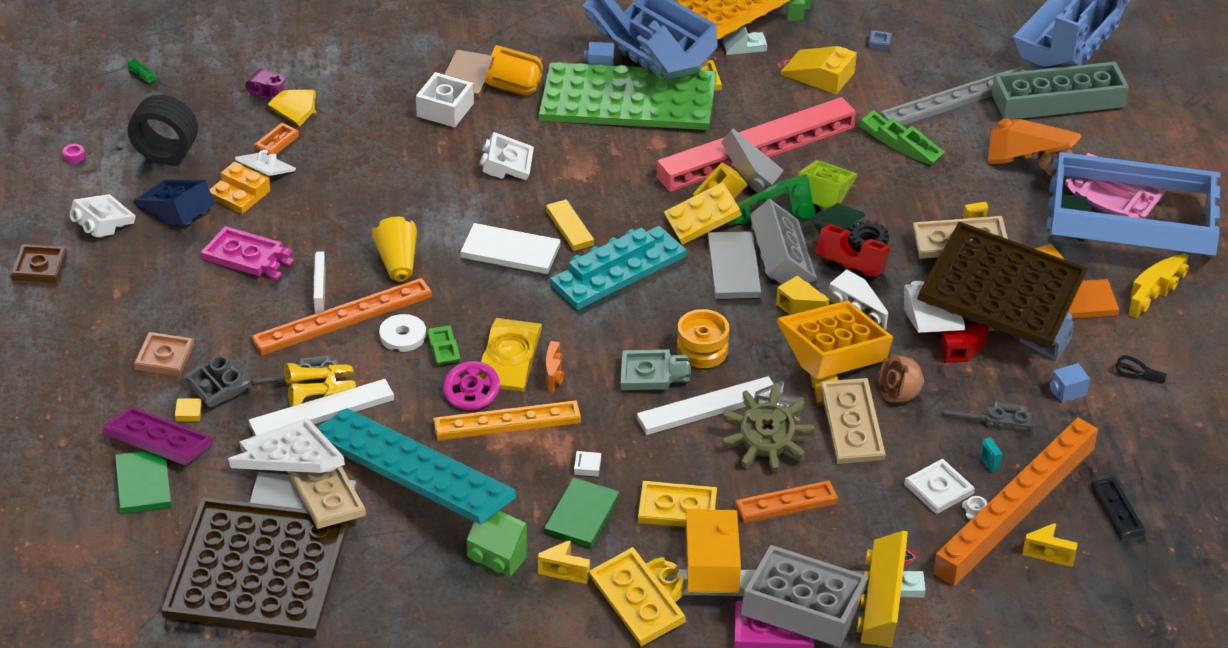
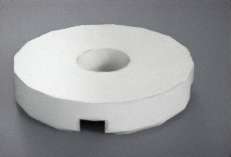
M399 314L384 320L380 326L379 338L387 349H399V352L412 351L423 344L424 338H426V327L418 317ZM400 332H406L407 334H405V335H400V334H398V333H400Z

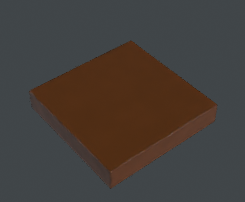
M21 244L10 274L11 280L57 283L67 255V248Z

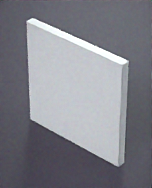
M267 150L235 157L236 161L268 176L296 170L295 167L276 159V154L267 155Z

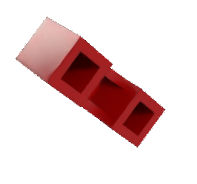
M832 224L821 228L815 254L822 256V259L830 262H839L847 269L863 271L862 273L869 277H877L885 271L891 246L869 239L862 244L861 251L856 252L848 243L849 230Z

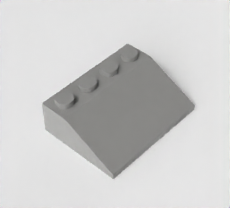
M770 545L744 590L741 615L841 647L851 626L869 576Z

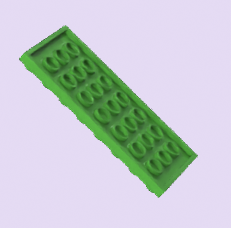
M550 63L539 112V121L709 130L716 84V71L700 70L698 73L667 79L662 75L656 76L650 68L646 70L644 67Z

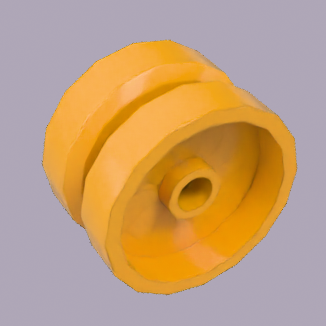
M697 309L687 312L680 318L677 329V355H688L690 360L686 361L690 363V366L696 368H711L719 365L726 359L728 354L729 323L723 315L708 309Z

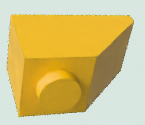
M721 162L693 195L696 196L724 182L733 199H735L747 186V183L736 170Z

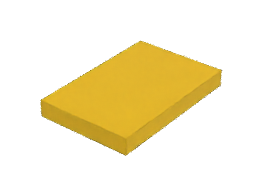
M643 481L638 523L686 527V509L715 510L717 487Z

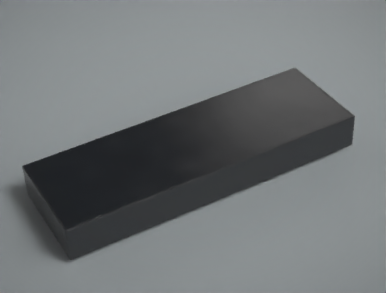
M1116 478L1092 481L1091 489L1120 540L1144 536L1145 528Z

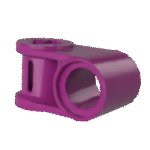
M258 69L245 83V87L253 96L272 100L285 90V77L281 74Z

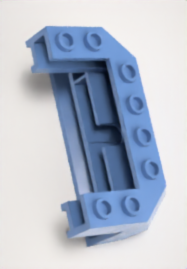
M587 0L582 5L587 12L585 16L592 23H596V30L602 36H607L618 46L617 49L625 57L628 55L635 63L639 61L646 70L650 68L658 77L662 75L667 79L698 73L708 63L717 49L716 24L674 0H635L624 12L614 0Z
M1047 0L1013 36L1021 58L1040 69L1082 65L1085 60L1088 61L1094 50L1099 49L1104 39L1107 40L1110 33L1118 28L1120 18L1130 0Z

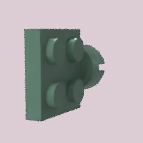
M670 349L624 350L622 353L621 390L669 389L670 383H687L691 378L689 377L691 366L686 360H690L688 355H670Z

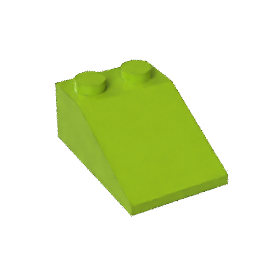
M819 160L814 161L799 171L798 176L807 174L813 203L819 205V208L825 211L835 210L840 206L857 177V173Z

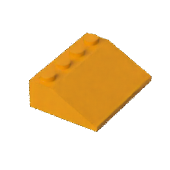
M848 300L777 319V323L799 364L816 380L887 360L893 340L892 335Z

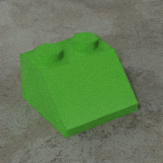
M501 511L496 512L481 525L474 522L467 538V557L471 558L474 562L493 569L497 573L511 577L527 558L526 523Z

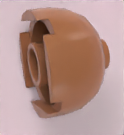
M891 355L890 357L892 358L885 360L880 370L879 385H883L885 393L881 392V394L888 402L905 403L914 399L919 394L924 384V377L920 366L912 358Z

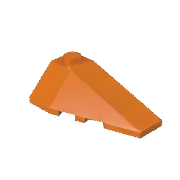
M1010 118L1000 120L998 125L991 131L988 163H1009L1014 161V157L1024 155L1026 159L1033 157L1034 154L1043 150L1044 153L1048 154L1069 149L1081 138V134L1022 119L1010 120Z

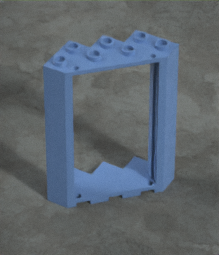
M1059 152L1058 157H1054L1052 170L1056 171V176L1052 177L1049 192H1053V197L1050 196L1047 212H1051V217H1048L1046 223V232H1050L1049 238H1054L1055 235L1197 253L1202 254V258L1209 259L1216 256L1219 227L1215 226V223L1219 222L1220 207L1215 205V203L1220 200V186L1217 185L1218 178L1220 179V172ZM1070 176L1206 194L1203 217H1205L1204 226L1061 208L1063 177Z

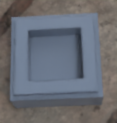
M871 30L868 48L889 51L892 33Z

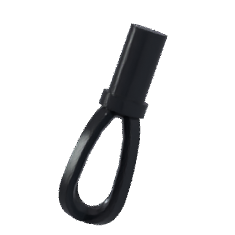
M1123 355L1119 357L1116 363V371L1122 376L1151 378L1165 383L1166 373L1150 369V367H1146L1144 363L1136 358ZM1124 359L1130 360L1141 366L1142 369L1122 363L1121 361ZM1120 366L1141 373L1132 374L1123 372L1120 370Z

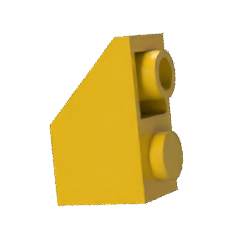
M795 276L777 287L776 305L789 315L829 305V298L799 276Z

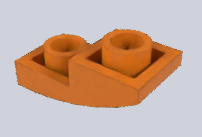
M555 341L550 342L546 355V384L550 393H554L557 385H561L564 377V371H561L563 354L560 353V343Z

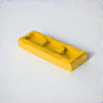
M567 199L546 205V212L573 251L594 245L593 237Z

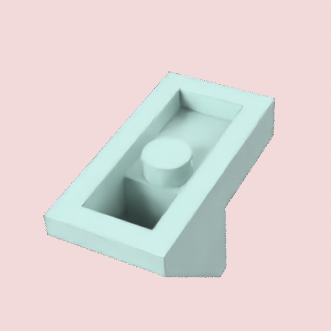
M745 25L736 31L730 32L722 39L726 55L767 51V43L763 32L748 34Z

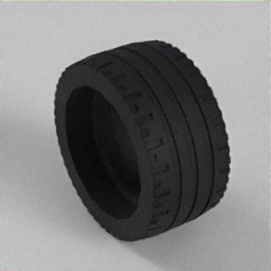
M153 95L145 98L138 105L130 118L127 134L132 146L145 158L163 164L175 163L188 153L194 143L198 132V121L193 111L182 101L167 95ZM155 119L166 123L178 134L179 139L161 136L150 127L147 120Z

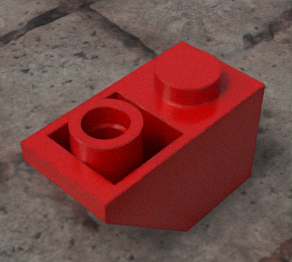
M984 324L966 325L965 330L941 331L940 347L945 363L969 362L986 345L989 326Z

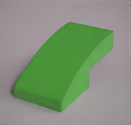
M451 325L428 329L427 334L436 364L460 362L461 358L456 339L454 340Z

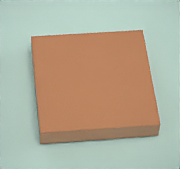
M149 332L134 362L135 370L180 377L194 348V339Z

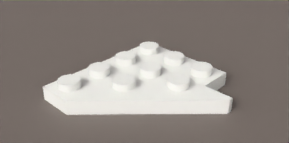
M308 418L242 440L239 443L243 453L228 458L230 467L238 469L323 473L334 471L337 467L345 465L343 455Z

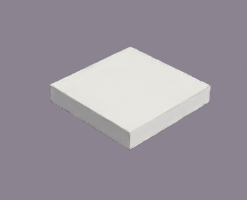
M944 459L905 478L904 485L935 514L968 498L975 491V488Z

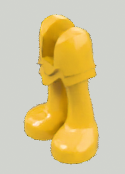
M286 363L284 375L287 385H290L288 389L290 407L302 404L304 398L324 394L323 397L356 388L355 381L336 382L335 379L354 374L353 367L347 364H329L328 367L304 368L295 363ZM325 379L323 383H298L304 380Z

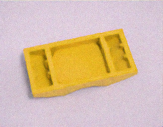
M501 318L495 319L481 362L490 365L497 372L500 379V389L524 392L541 334L542 324ZM480 372L478 377L484 380L487 375Z

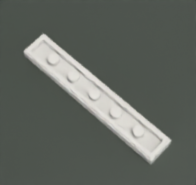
M767 376L637 413V421L646 435L723 414L725 410L733 411L744 408L746 406L743 402L742 392L745 390L753 396L756 404L770 400V392L775 385Z
M386 379L249 419V426L254 436L305 418H308L313 424L329 420L339 411L346 408L356 412L393 401L394 394Z

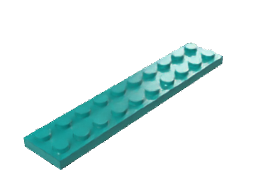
M349 408L339 411L332 418L317 427L343 456L480 525L516 498L515 489Z

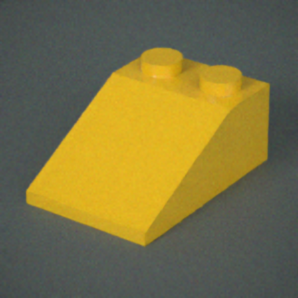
M839 46L799 50L782 69L780 75L837 95L855 73L857 52Z

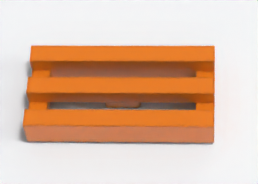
M281 123L254 144V151L267 150L268 155L277 154L299 137V131Z

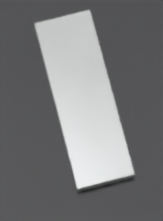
M324 252L315 253L313 297L315 314L324 311L326 270Z

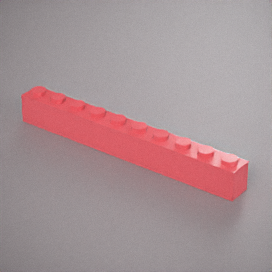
M840 97L739 133L769 158L854 128L856 111ZM724 138L657 160V178L669 192L706 180L721 162L734 170L737 168L721 143Z

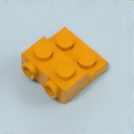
M234 161L221 172V180L210 188V192L215 202L243 214L270 192L269 176L260 171L257 172L243 163L240 164Z

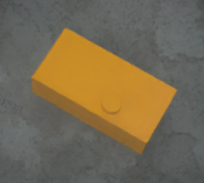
M686 509L687 592L740 593L741 561L737 510Z

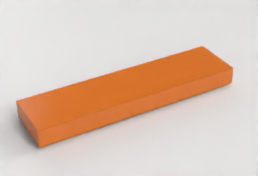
M828 480L735 500V507L743 524L837 504L838 497Z

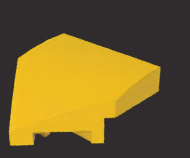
M284 90L268 103V106L271 110L300 127L311 114L316 115L315 90Z

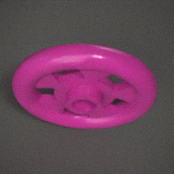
M468 361L455 366L446 375L443 383V392L448 402L454 407L466 411L486 407L496 398L500 389V379L497 372L490 365L479 361ZM466 371L469 373L465 375L462 379H460V374ZM480 372L487 375L484 380L477 376ZM460 386L461 392L454 394L453 387ZM484 386L490 388L486 395L481 393ZM465 397H475V401H465Z

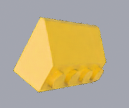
M900 531L875 539L873 549H867L865 564L870 565L869 572H864V575L869 577L866 584L867 594H862L860 609L864 610V617H859L857 632L862 633L860 643L892 648L898 620L908 531Z

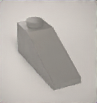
M732 129L722 140L723 147L741 177L757 193L771 187L783 172L781 167L735 129Z

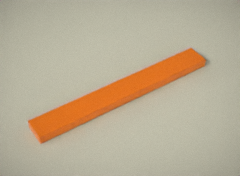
M419 278L252 335V342L260 355L263 356L432 298V291L425 281Z

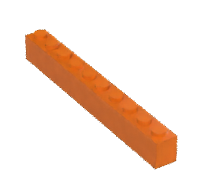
M1077 417L936 553L933 574L954 587L1094 450L1098 428Z

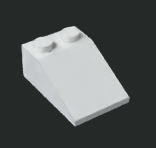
M913 281L911 284L904 285V312L918 333L965 330L962 316L949 313L944 309L927 305L925 302L917 300L919 291L925 282Z

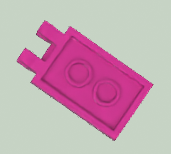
M227 226L200 252L202 260L256 276L265 273L272 280H278L282 275L281 272L276 271L280 267V263L285 267H289L294 262V259L288 258L292 250L283 248L282 242Z

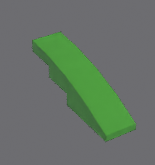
M875 110L871 111L859 123L860 127L894 150L926 164H934L945 153L915 127L911 126L906 129L894 118L887 121Z

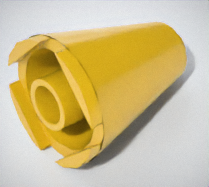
M404 217L383 219L379 222V226L376 229L375 226L372 229V239L391 279L398 282H404L412 276L417 238L415 223L412 220L411 223L405 221Z

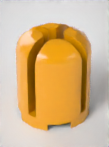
M496 45L491 54L493 58L490 67L486 71V85L524 97L531 96L537 90L541 81L542 61L537 56Z

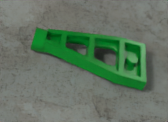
M807 174L785 179L737 203L742 215L727 222V226L739 223H752L749 207L761 201L772 200L782 193L788 194L790 209L787 212L797 218L799 222L816 218Z

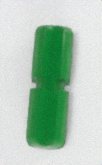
M135 58L128 61L129 70L148 83L156 81L157 77L154 71Z

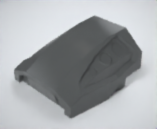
M226 355L215 356L210 362L200 364L183 376L194 392L209 407L216 406L245 390L253 388L249 380L241 375V372L231 364Z

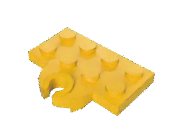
M632 547L589 571L593 582L641 647L686 622L685 615L675 603L685 591L683 572L679 573L674 580L666 581V577L676 575L679 569L678 565L666 561L665 557L656 558L645 563Z

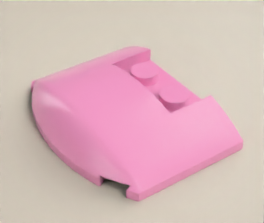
M1070 176L1065 181L1066 186L1069 187L1080 201L1100 213L1146 219L1167 191L1164 188Z

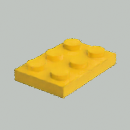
M724 182L664 211L668 222L682 245L742 215L740 208Z

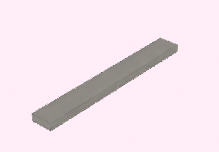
M1017 67L1002 73L1020 72L1025 70L1022 67ZM994 75L881 111L879 114L887 121L894 118L901 125H906L992 97Z

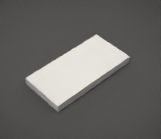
M474 223L461 250V258L548 274L559 250L560 239Z

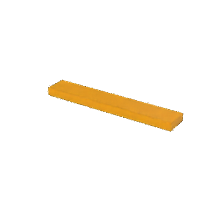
M576 400L436 417L433 420L436 438L439 441L581 423V416Z

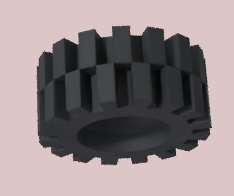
M862 220L859 221V225L854 223L853 227L849 228L848 243L856 252H860L862 244L869 239L888 245L887 228L884 229L882 224L878 226L876 221L872 224L870 220H866V223Z

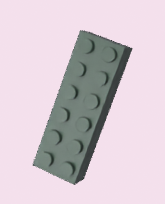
M1107 62L994 74L992 96L1002 118L1013 120L1122 108L1126 106L1129 86L1117 63Z

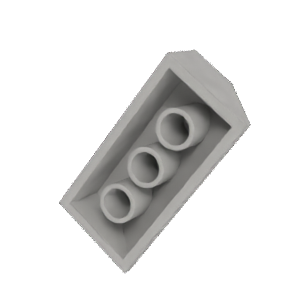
M768 199L750 214L751 227L756 234V243L761 251L760 257L764 262L766 275L781 284L795 276H799L805 282L815 281L817 277L799 220L771 199Z

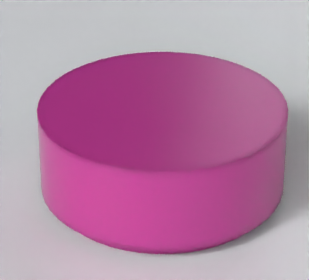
M79 144L67 145L62 151L63 159L67 163H79L85 158L84 147Z

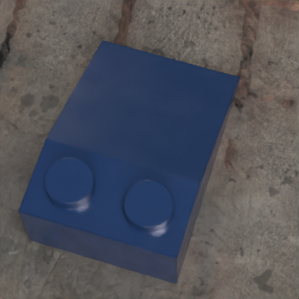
M164 180L133 200L134 204L163 221L180 226L189 225L193 222V218L206 214L209 211L208 209L215 205L206 180Z

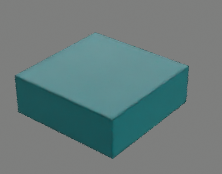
M991 437L983 439L980 458L990 472L1000 471L1002 452Z

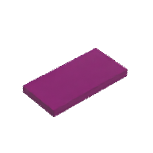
M129 407L105 424L102 434L183 465H187L213 445V437L134 407Z

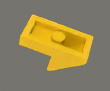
M1055 523L1026 535L1022 555L1073 567L1078 543L1055 538Z
M566 541L539 553L538 574L588 584L590 560L571 556V541Z

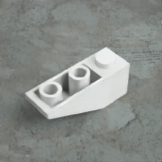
M845 270L830 283L829 301L835 304L848 300L886 330L888 311L865 279L849 270Z

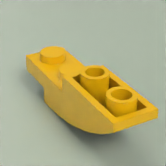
M1184 253L1164 259L1139 275L1133 282L1129 316L1137 319L1142 311H1147L1152 299H1156L1158 295L1165 297L1170 290L1176 288L1180 277L1184 278L1189 269L1187 254Z

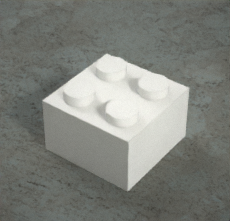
M436 72L416 95L418 117L452 127L457 126L474 104L473 83Z

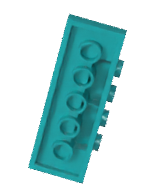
M660 226L647 232L642 227L637 230L630 229L626 232L625 236L619 239L613 237L606 245L600 248L594 246L587 254L572 257L569 262V269L551 277L550 285L578 310L686 257L687 250Z

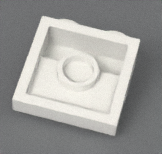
M493 132L490 140L486 139L483 144L482 151L486 153H483L479 165L483 166L482 172L488 173L491 176L503 179L507 173L527 180L530 174L534 147Z
M110 194L74 199L70 210V218L73 222H78V224L83 226L86 233H91V235L99 238L114 234L116 226L122 227L134 224L136 217Z

